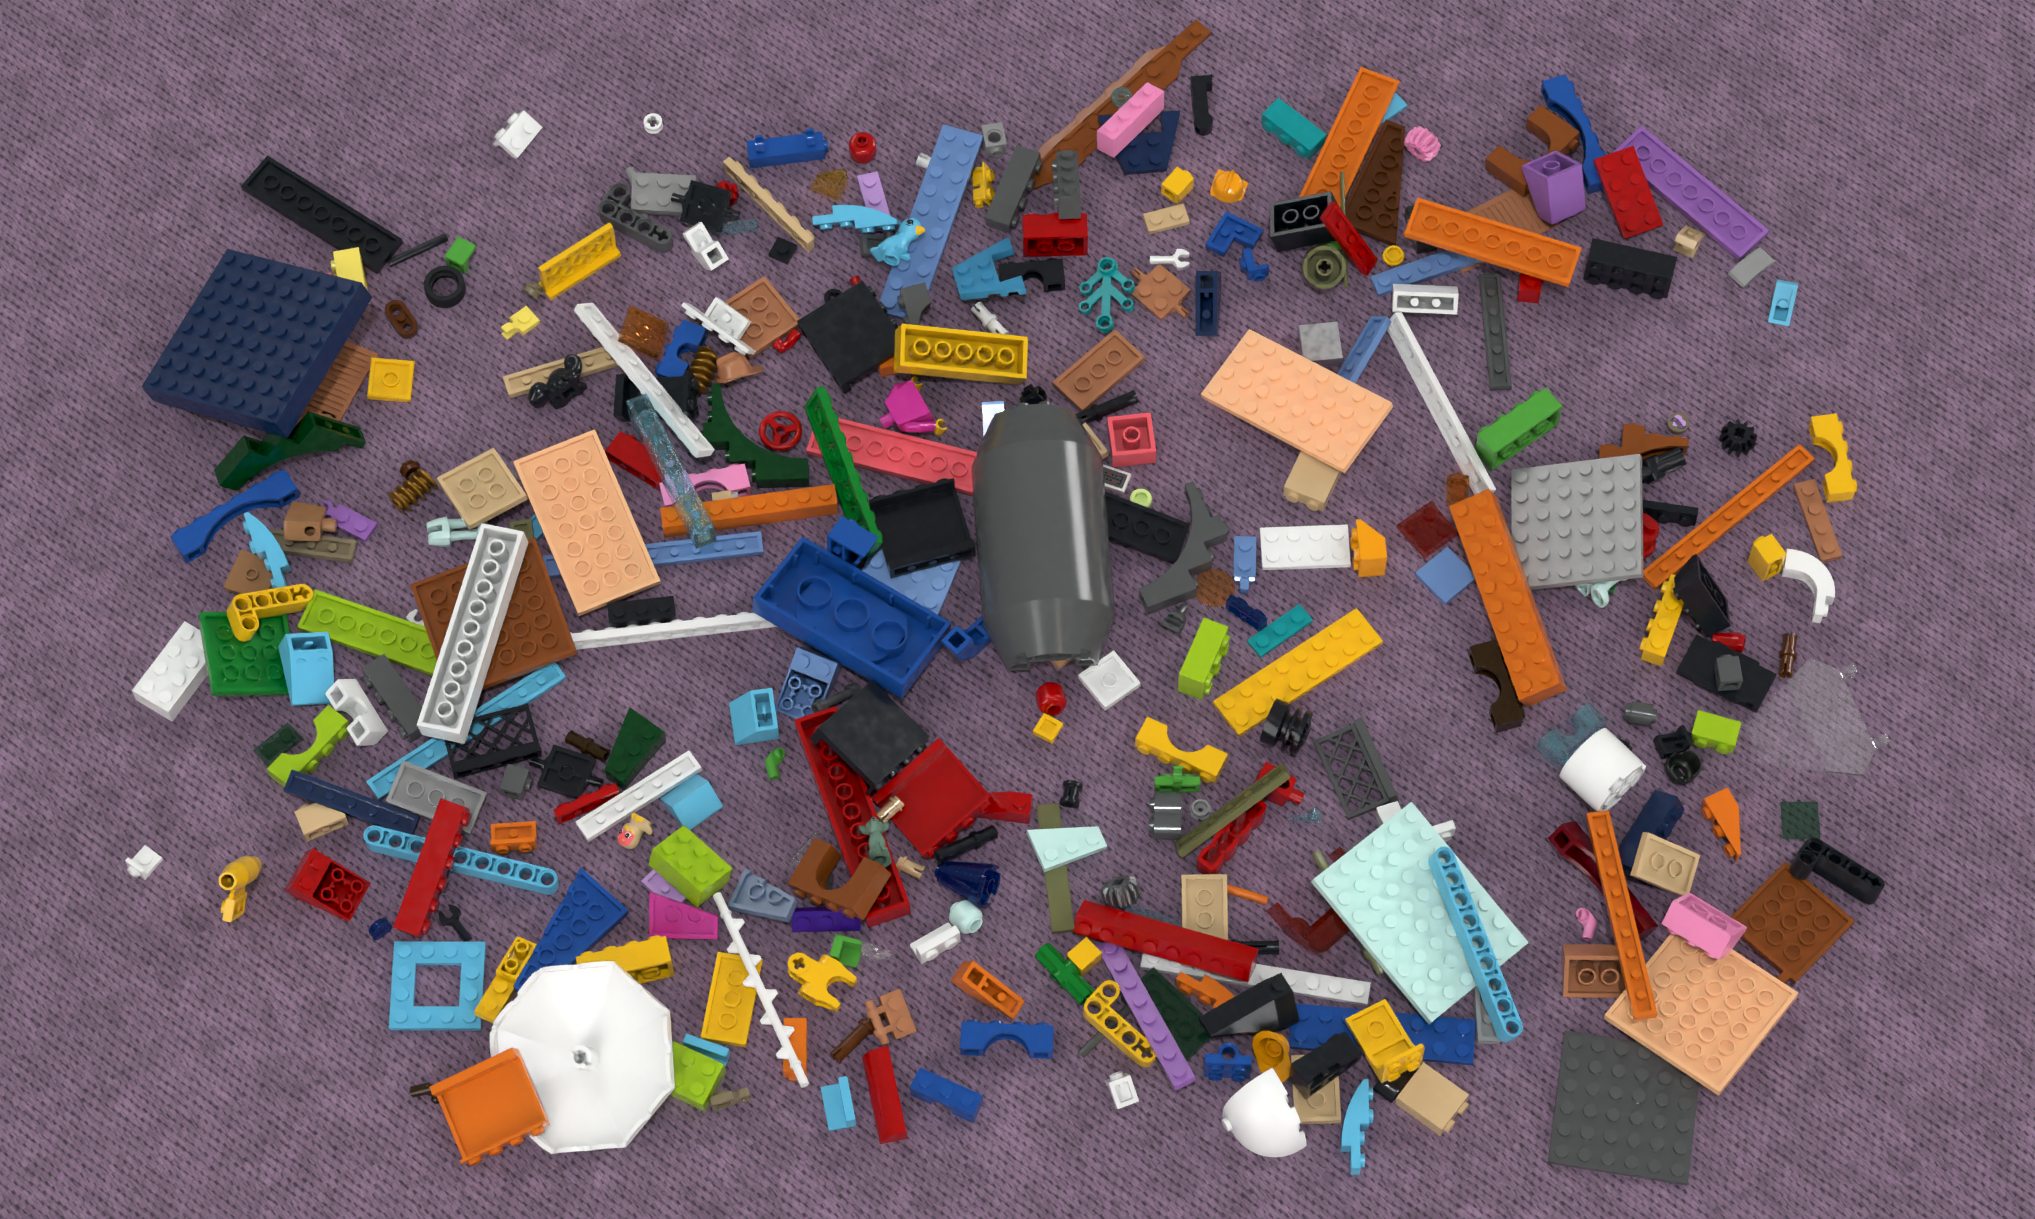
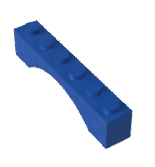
M1566 74L1542 81L1541 93L1548 108L1560 114L1580 132L1579 137L1584 150L1583 183L1588 195L1602 191L1603 187L1593 160L1605 156L1606 153L1598 145V136L1595 132H1592L1590 119L1583 112L1581 99L1575 95L1573 82L1568 80Z
M285 469L274 472L268 479L261 483H255L246 492L235 495L229 502L223 505L216 506L212 512L196 518L190 525L177 529L170 536L173 545L186 564L206 553L215 534L234 517L258 508H282L300 497L298 488Z

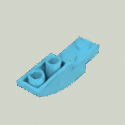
M832 205L833 214L812 216L813 225L820 227V230L833 229L832 225H840L842 228L853 227V223H855V229L862 231L863 234L874 233L875 229L883 228V231L896 230V226L901 224V221L886 213L857 205Z
M244 513L246 521L242 523L246 534L250 533L252 541H249L253 554L256 553L260 560L264 559L267 571H272L273 578L270 579L272 587L287 586L284 573L292 570L282 548L264 524L250 513Z
M1364 1079L1356 1089L1348 1106L1342 1129L1340 1152H1350V1174L1359 1175L1360 1169L1365 1168V1154H1360V1145H1364L1365 1135L1364 1131L1360 1130H1368L1369 1123H1373V1109H1369V1101H1373V1087H1369V1079Z

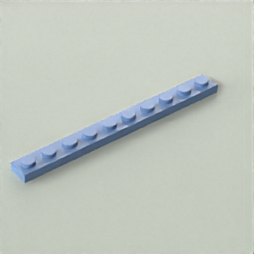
M761 531L645 544L654 567L764 555ZM553 555L542 556L550 579L562 578Z

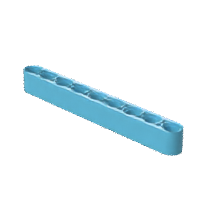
M380 826L368 827L363 835L369 850L417 862L420 852L415 853L413 850L417 847H422L425 841L424 837ZM374 836L380 837V839L376 842L370 841V839ZM394 842H402L399 847H392ZM464 847L455 849L453 854L455 862L452 869L449 870L545 895L554 894L559 888L557 874L552 869ZM459 858L467 859L464 863H456ZM482 863L488 864V866L484 869L478 868V866ZM502 869H510L507 874L499 873ZM524 874L532 875L531 878L527 880L521 879V877ZM547 879L553 880V883L550 885L543 884Z
M1440 847L1429 857L1430 870L1495 1033L1502 1042H1511L1523 1030L1521 1019L1455 854L1449 847ZM1438 856L1443 857L1445 863L1440 862ZM1446 877H1450L1454 884H1450ZM1455 898L1462 902V906L1455 902ZM1463 919L1469 921L1470 927L1464 924ZM1472 940L1478 943L1479 948L1473 946ZM1480 961L1487 965V970L1482 968ZM1489 983L1496 987V991L1489 987ZM1497 1004L1503 1006L1504 1012L1498 1009ZM1506 1025L1512 1028L1513 1034L1506 1030Z

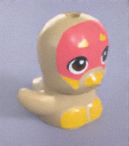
M632 812L630 823H626L617 835L618 843L626 849L636 848L644 832L648 835L652 834V823Z

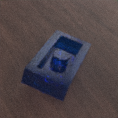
M1231 594L1226 600L1225 609L1256 630L1261 631L1267 626L1265 614L1259 609L1250 607L1243 598L1235 597Z

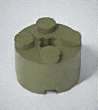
M1322 244L1312 247L1306 252L1302 260L1301 267L1305 279L1317 288L1328 289L1334 287L1342 280L1346 272V262L1343 255L1330 245ZM1322 261H1325V263L1329 265V268H1326L1325 272H1322V270L1318 268V265H1321Z

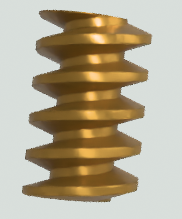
M705 346L698 347L694 360L691 362V367L688 369L697 376L699 381L696 394L708 393L707 387L712 385L709 379H714L715 374L713 372H717L716 360L719 357H717L715 351Z
M417 469L415 475L411 474L408 477L409 481L404 480L402 486L398 485L395 487L396 492L390 491L388 493L392 504L403 515H405L403 508L409 511L412 510L409 503L418 505L417 497L422 500L425 499L424 491L429 495L432 493L429 488L430 486L438 489L436 482L426 471Z

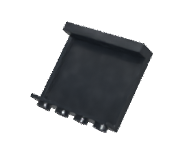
M863 281L797 321L800 330L844 394L851 391L849 384L894 357L895 330L898 328V325L893 317L890 319L887 317L886 313L888 311L881 301L879 303L876 301L875 297L877 295L871 286L867 287Z
M943 478L936 483L920 484L913 489H901L894 492V494L878 495L869 500V507L874 512L877 529L882 533L883 543L881 544V549L890 578L976 556L975 544L970 537L955 489L954 478Z
M872 680L822 723L810 739L815 744H818L823 739L870 785V788L866 791V794L869 795L873 790L878 792L887 783L885 779H893L900 771L898 768L901 765L905 768L913 760L912 755L914 753L918 756L927 747L924 743L930 736Z

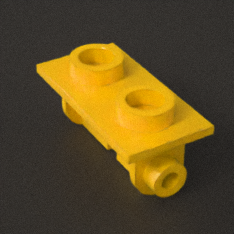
M982 162V167H975L972 172L973 187H980L973 189V204H975L976 208H982L984 204H988L990 207L995 195V191L992 188V181L995 180L994 171L985 162Z

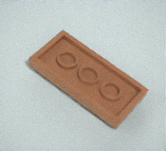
M1114 329L1052 382V386L1076 409L1082 412L1089 409L1091 405L1095 404L1145 361V356Z

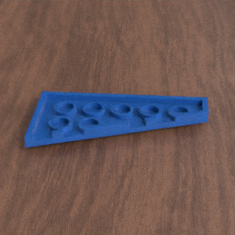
M581 867L577 872L574 882L569 886L565 898L559 904L547 925L539 944L537 943L533 950L534 953L530 960L525 964L513 988L517 993L527 979L540 968L574 965L577 956L589 951L629 914L628 910Z

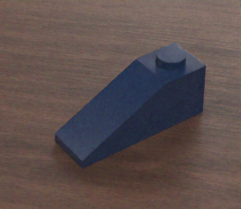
M1196 271V336H1218L1221 302V272Z

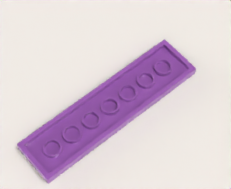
M1643 126L1637 129L1613 151L1614 153L1634 145L1649 187L1739 261L1768 235L1769 230Z

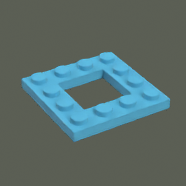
M394 941L389 1030L482 1031V1019L475 1016L474 1011L484 995L486 942ZM416 965H461L459 1006H414Z

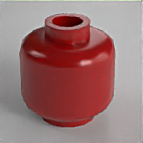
M867 132L854 134L849 140L850 157L857 163L863 164L874 159L877 151L875 138Z
M1046 682L1036 690L1035 698L1042 713L1055 716L1065 708L1067 700L1062 686L1058 683Z

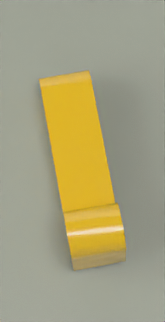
M297 584L236 595L226 611L234 636L242 642H247L253 637L259 627L258 619L303 611L311 601L313 591L308 585Z
M1112 980L1104 981L1086 1000L1083 1007V1017L1141 1067L1151 1066L1155 1061L1156 1055L1147 1039L1111 1008L1118 1000L1120 993L1119 985ZM1111 989L1115 995L1113 997H1106L1103 994V990ZM1095 1005L1099 1008L1100 1012L1092 1014L1088 1011V1007ZM1112 1020L1117 1024V1027L1109 1029L1106 1027L1105 1022ZM1131 1036L1134 1039V1043L1126 1044L1122 1037ZM1146 1052H1149V1053H1150V1056H1149V1057H1147V1056H1146L1145 1058H1142V1057H1141L1142 1053H1144V1054H1145Z

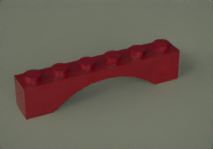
M1576 821L1561 824L1548 837L1549 841L1561 856L1579 868L1593 882L1604 897L1591 840ZM1628 888L1639 939L1642 941L1658 925Z

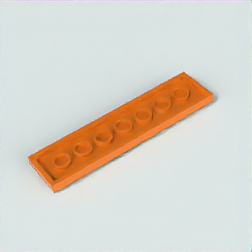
M1360 67L1299 197L1332 191L1341 209L1340 172H1344L1346 200L1399 87V80Z
M1418 197L1404 232V237L1565 287L1570 285L1582 247Z

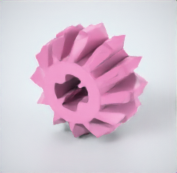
M1421 126L1410 130L1404 141L1407 151L1412 156H1415L1417 160L1421 159L1423 162L1434 159L1441 146L1438 138L1429 132L1427 128L1424 129Z

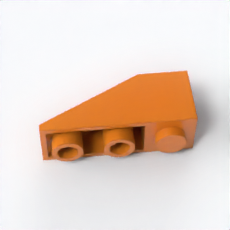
M1727 787L1704 798L1701 805V813L1706 820H1710L1712 825L1718 823L1712 827V831L1717 839L1724 836L1727 837L1730 843L1723 846L1724 852L1729 858L1735 856L1734 861L1737 862L1741 855L1739 806Z

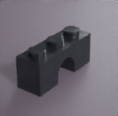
M1049 258L1042 261L1027 260L1019 263L1005 262L1004 264H998L1000 282L1022 276L1023 282L1030 278L1040 280L1043 284L1044 292L1065 290L1063 259ZM1010 292L1009 295H1019V293Z
M674 596L607 603L610 627L625 628L633 624L669 623L676 620Z

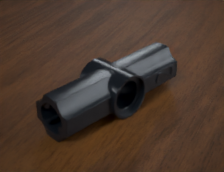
M1677 447L1661 455H1653L1643 459L1642 483L1655 481L1664 477L1665 473L1686 465L1685 457L1680 448Z

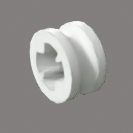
M651 113L644 118V128L648 133L656 134L662 130V118L658 114ZM652 120H655L658 125L655 124V127H651L650 123H652Z

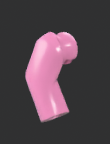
M1582 907L1576 911V917L1584 928L1581 939L1592 942L1597 921L1588 909Z

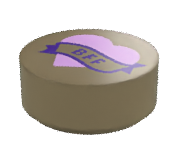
M1673 413L1668 417L1667 429L1672 434L1681 435L1687 431L1689 419L1686 415Z

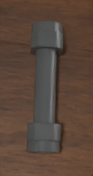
M856 682L848 684L844 687L843 691L825 700L821 698L811 704V709L813 713L828 709L847 698L851 699L861 688Z

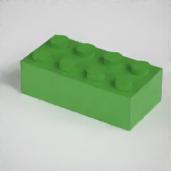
M1547 388L1540 392H1533L1527 401L1516 404L1507 415H1500L1494 424L1489 427L1485 426L1478 432L1475 450L1480 460L1490 471H1493L1556 427L1559 423L1562 405Z

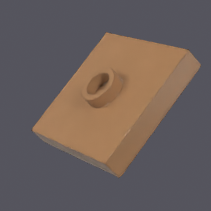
M241 549L223 588L238 595L271 589L270 579L273 578L271 570L267 571L264 559L260 560L258 555Z

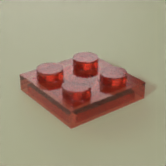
M1431 501L1400 522L1396 527L1423 559H1426L1459 534Z

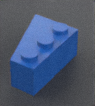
M841 516L827 535V551L856 566L879 537L860 527L856 521Z

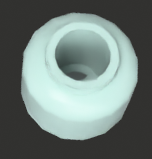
M969 900L956 902L950 908L949 922L953 926L956 925L963 934L974 933L982 925V912Z

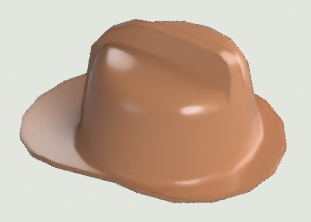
M731 352L716 360L718 375L714 378V382L725 383L740 377L762 372L764 367L760 365L751 366L744 355L738 352Z

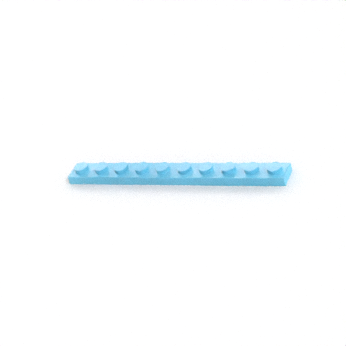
M556 662L542 667L476 709L473 717L529 704L566 680V676ZM500 717L495 718L490 725L494 727L504 719ZM475 723L471 725L469 731L479 736L484 726ZM467 735L465 744H460L465 746L469 742L473 741L474 738ZM434 737L367 780L366 784L378 801H381L388 796L402 761L428 770L448 757L445 741Z

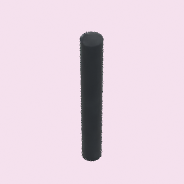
M444 233L388 259V264L391 268L449 240Z

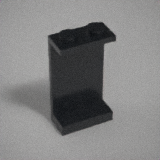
M685 370L684 376L656 378L682 409V412L688 418H694V413L697 410L696 390L699 387L697 376L690 370ZM616 374L614 417L621 422L664 420L628 376Z

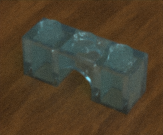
M1588 702L1572 714L1570 723L1576 728V734L1565 736L1555 727L1538 740L1537 749L1553 767L1559 763L1564 765L1571 757V754L1597 731L1605 728L1607 720Z

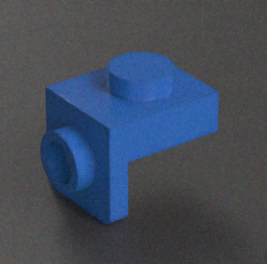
M1251 248L1242 249V258H1239V266L1241 271L1245 270L1247 280L1262 281L1268 277L1269 265L1256 266Z

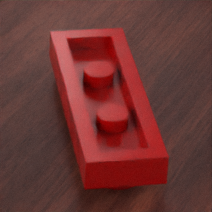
M616 783L611 785L605 784L593 793L582 794L575 801L570 803L564 802L558 805L553 810L558 825L592 811L619 795L620 792Z

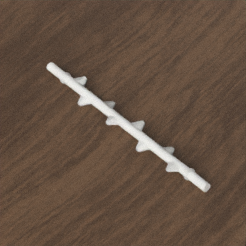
M721 892L715 893L713 898L720 911V917L724 920L733 939L727 951L728 953H739L749 974L743 981V985L756 989L766 1011L760 1022L763 1025L773 1026L782 1045L781 1049L776 1053L777 1058L788 1059L790 1068L793 1069L801 1088L809 1085V1081L801 1066L802 1063L798 1060L789 1040V1037L795 1031L794 1027L782 1025L772 1004L778 993L776 989H765L755 967L761 961V956L749 954L739 933V930L745 923L744 920L733 919L731 916L732 912L728 909Z

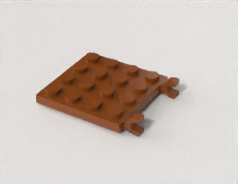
M1785 861L1731 918L1747 927L1741 939L1781 973L1777 979L1784 984L1790 981L1795 985L1854 924L1855 920L1807 879L1800 880L1792 876L1789 870L1791 865Z

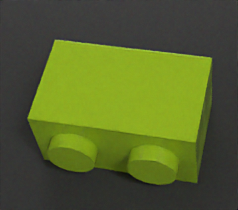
M1698 710L1691 732L1692 742L1699 748L1711 747L1720 754H1733L1742 722Z

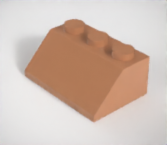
M1562 944L1563 997L1619 998L1626 987L1616 944Z

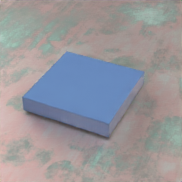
M1448 547L1415 573V576L1444 605L1448 604L1476 581L1473 571Z

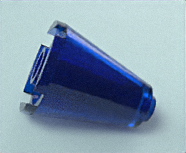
M944 861L941 865H937L935 869V877L939 884L978 907L985 909L991 905V903H988L991 893L995 896L998 891L1001 874L996 871V869H999V866L993 863Z

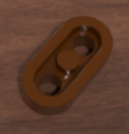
M400 300L388 302L385 306V314L400 337L405 339L414 337L418 332V325L409 309ZM394 311H400L398 315H393ZM406 326L411 327V329L408 331L404 330Z

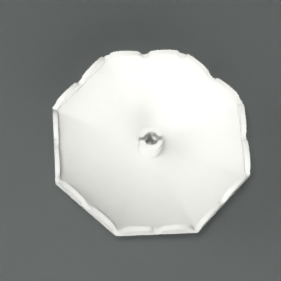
M615 961L540 968L523 984L517 993V997L509 1002L494 1020L490 1032L491 1057L512 1047L519 1050L550 1123V1126L544 1128V1133L535 1137L529 1135V1137L551 1154L626 1148L675 1089L670 1010Z

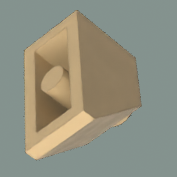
M317 803L305 804L297 811H294L306 842L349 825L345 813Z

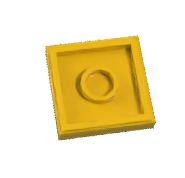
M371 357L367 399L411 402L415 361Z

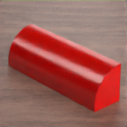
M884 1046L873 1049L862 1056L879 1143L884 1144L907 1139L889 1047Z

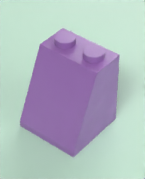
M1553 151L1522 165V171L1539 218L1550 224H1557L1563 219L1575 216L1579 212L1586 210L1582 164L1558 151Z

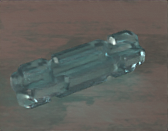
M750 219L748 222H744V220L730 221L727 224H723L721 233L716 232V234L725 235L727 232L729 234L746 233L745 231L747 230L749 232H756L758 229L757 221L755 219Z

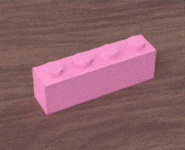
M1147 82L1097 130V149L1113 158L1120 153L1164 110V91Z

